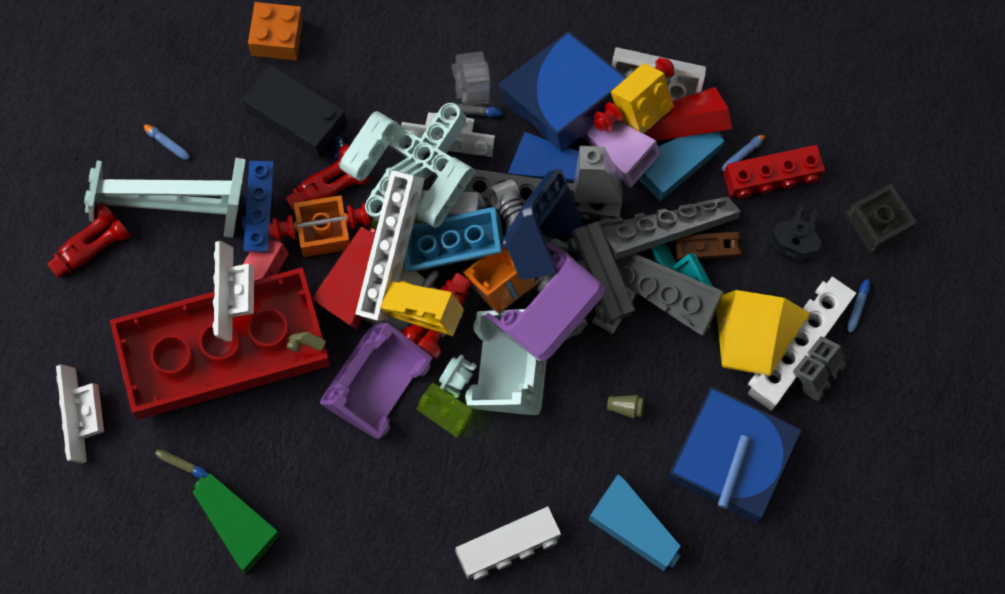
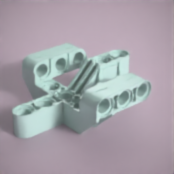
M447 103L441 107L421 138L402 128L397 122L378 111L369 117L341 159L340 169L355 179L363 181L369 175L387 146L406 157L405 160L395 166L388 167L376 188L372 190L365 204L366 212L379 222L381 211L376 213V209L383 205L391 170L425 179L434 174L438 178L430 190L424 193L423 196L425 197L417 209L416 217L434 228L442 224L462 192L466 189V185L470 182L473 175L476 174L472 167L446 154L465 126L466 116L456 104ZM457 113L453 120H449L452 114ZM440 133H444L441 139L436 140V137ZM412 141L411 146L407 149H404L405 145L408 142ZM431 153L428 159L423 160L425 154Z

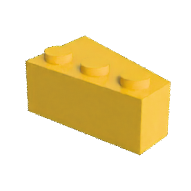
M391 281L380 306L381 310L389 317L451 336L454 335L464 310L452 292L415 286L405 281H400V283Z

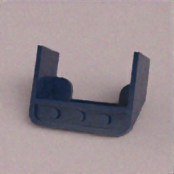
M560 169L548 171L524 203L503 238L504 247L509 251L520 280L555 274L557 272L540 229L543 222L549 238L570 234L574 229L584 226L565 175Z

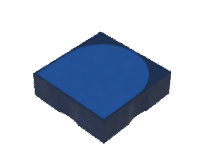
M710 387L666 480L719 503L740 436H747L750 438L727 509L757 523L763 516L801 429L718 389Z

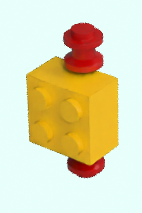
M658 58L655 61V68L645 63L639 66L611 91L615 104L608 102L604 106V113L596 112L594 114V125L601 132L610 133L613 130L612 124L614 122H622L644 134L674 107L665 77L670 79L674 76L673 63L666 58Z

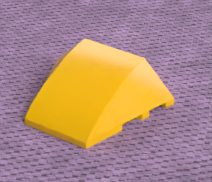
M739 290L724 294L716 310L722 367L771 376L785 355L787 347L793 338H796L803 323L810 317V313L782 297Z

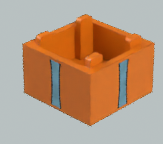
M504 245L502 253L482 257L463 272L465 277L472 282L473 290L497 314L501 313L536 285L533 278L520 280L509 251L505 249Z

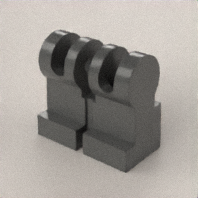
M822 336L808 351L809 356L805 355L793 370L795 377L799 378L803 384L802 390L804 393L817 401L824 395L823 390L830 388L831 384L829 381H835L838 377L837 372H842L846 367L843 361L845 357L841 346Z

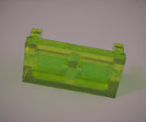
M433 382L418 402L419 406L417 407L420 413L456 438L473 414V410Z

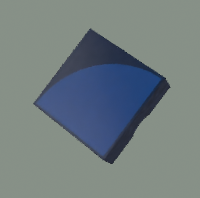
M568 31L498 83L503 102L522 119L533 124L543 137L562 152L594 125V114L596 112L604 113V106L608 102L615 104L611 91L627 77Z

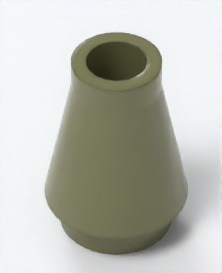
M638 395L609 396L608 411H613L633 419L642 417L644 398H639Z

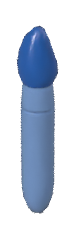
M866 279L859 287V294L847 325L849 332L855 330L860 319L867 295L870 292L869 279Z

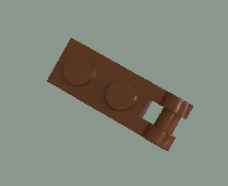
M740 233L697 234L674 240L676 259L680 261L689 253H695L698 260L743 257L742 248L739 247V242L741 241ZM724 243H730V248H724Z

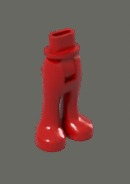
M348 145L340 148L339 159L334 164L307 178L297 187L298 191L294 188V193L285 197L294 213V203L332 197L349 186L355 184L364 185L370 182L368 176L363 181H359L346 173L338 180L330 184L327 183L330 179L344 172L340 169V162L349 148Z
M103 202L99 203L96 207V219L84 230L64 243L58 250L59 255L53 254L55 257L47 263L58 278L66 272L70 274L74 269L83 266L111 243L117 240H126L131 236ZM110 226L98 239L88 244L90 239Z
M456 273L452 280H447L446 285L441 287L440 290L452 292L462 306L465 296L469 294L467 290L472 282L461 274ZM415 324L401 331L404 336L433 358L438 359L441 355L438 344L441 332L429 329L422 338L427 328Z

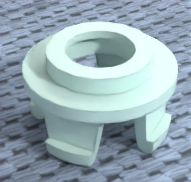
M460 355L457 359L453 357L439 379V382L442 383L440 390H446L452 393L453 397L458 398L460 391L457 389L462 390L463 386L469 382L473 375L467 369L474 370L477 365L465 360L463 355Z

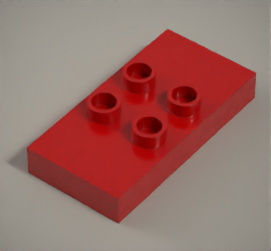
M303 267L254 281V313L233 317L231 342L214 336L213 299L215 292L110 320L131 410L137 420L329 367L330 363L325 345L321 351L308 345L301 346L298 352H293L287 348L288 338L292 334L309 332L322 338Z

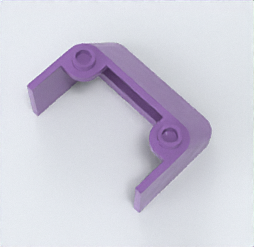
M550 242L547 244V247L555 255L552 259L557 272L553 274L554 277L522 313L517 309L508 311L500 321L489 312L485 315L509 339L539 361H545L554 354L603 297L605 287L599 280L571 256Z

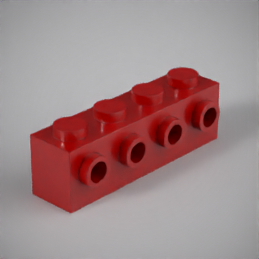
M814 145L729 163L726 165L723 174L730 197L744 199L758 192L767 194L777 188L790 189L800 183H816L822 177L825 169L818 147Z

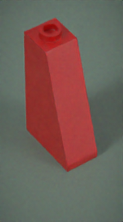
M716 87L672 100L674 107L644 134L656 141L729 130L732 129L729 109Z
M362 226L312 297V300L356 330L362 319V316L356 314L376 234L375 229L370 228L368 231Z

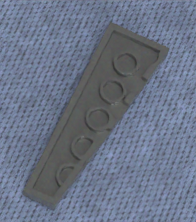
M729 197L696 204L679 206L678 210L673 211L661 209L657 210V214L645 216L644 213L635 214V218L623 220L622 217L598 222L611 253L617 260L739 219L741 211Z
M637 254L617 260L614 258L623 282L627 287L698 334L705 336L722 299L723 291Z

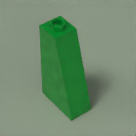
M209 473L207 477L203 476L196 482L193 494L240 569L247 574L280 535L276 529Z

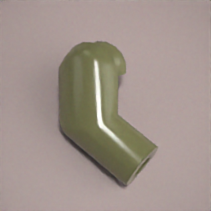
M309 332L292 334L288 338L287 348L293 352H298L301 346L308 345L321 351L326 340Z

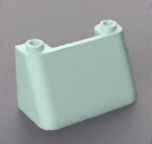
M503 310L499 314L495 311H477L474 332L483 340L478 385H471L469 390L466 391L467 406L478 410L538 415L542 407L546 360L539 361L509 339L485 316L489 312L500 321L503 315L511 310Z

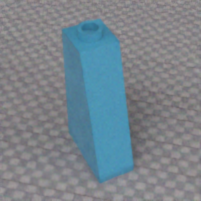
M717 131L679 137L659 146L660 156L644 172L639 180L662 201L721 151L724 143L722 135Z
M617 475L590 515L589 521L664 571L668 565L673 568L680 557V554L677 553L680 545L620 475Z

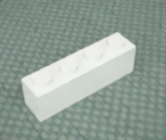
M545 507L456 547V554L467 579L474 577V580H478L487 576L488 570L497 567L500 570L511 565L510 560L520 556L522 560L535 553L534 550L541 546L547 549L556 545L561 533L549 507Z

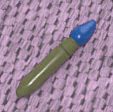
M164 450L155 451L156 456L161 460L192 473L197 478L209 475L202 467L196 466Z

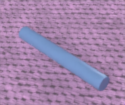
M740 436L719 499L718 506L721 508H728L750 438L747 436Z

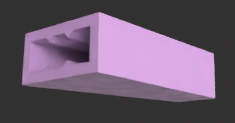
M614 122L612 124L613 130L610 133L601 132L593 125L582 137L590 146L606 148L622 181L630 188L660 156L656 140L622 122Z

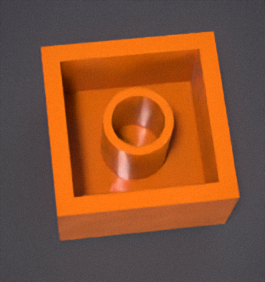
M255 2L248 40L251 56L297 61L303 22L301 7Z

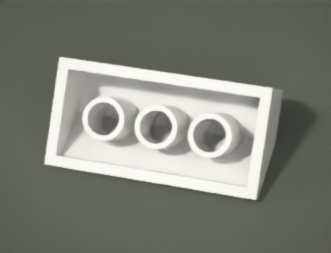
M616 47L612 66L628 77L643 63L655 68V61L663 57ZM668 59L673 63L675 73L670 79L665 77L671 99L675 100L701 92L706 67Z

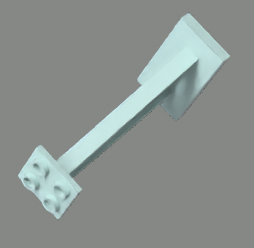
M235 159L232 181L103 180L102 161H97L96 167L90 170V191H86L84 200L86 205L85 213H89V222H93L96 216V207L99 203L103 202L105 205L226 214L224 237L233 238L246 159ZM190 196H221L222 198L216 199Z

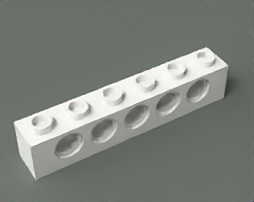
M391 170L356 310L357 315L378 321H389L390 319L381 310L380 306L390 282H399L425 178Z
M831 277L828 283L823 281L815 291L818 294L815 301L810 299L803 309L810 313L808 320H815L819 327L810 326L808 320L803 323L796 338L804 340L805 346H799L795 342V338H793L784 355L791 359L792 364L787 365L781 360L771 374L778 378L779 383H771L768 380V375L756 373L748 384L752 387L748 395L771 411L796 378L793 370L805 355L809 356L808 351L820 336L825 337L856 294V292L834 277ZM821 302H828L832 309L824 308Z

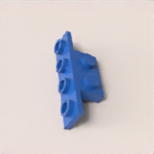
M249 161L248 191L244 193L243 200L244 207H246V215L242 217V229L245 230L244 252L268 253L273 161Z

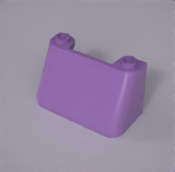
M389 323L374 324L364 334L321 398L320 404L370 436L379 439L389 431L390 419L387 416L412 378H416L419 375L424 376L430 368L429 363L433 357Z

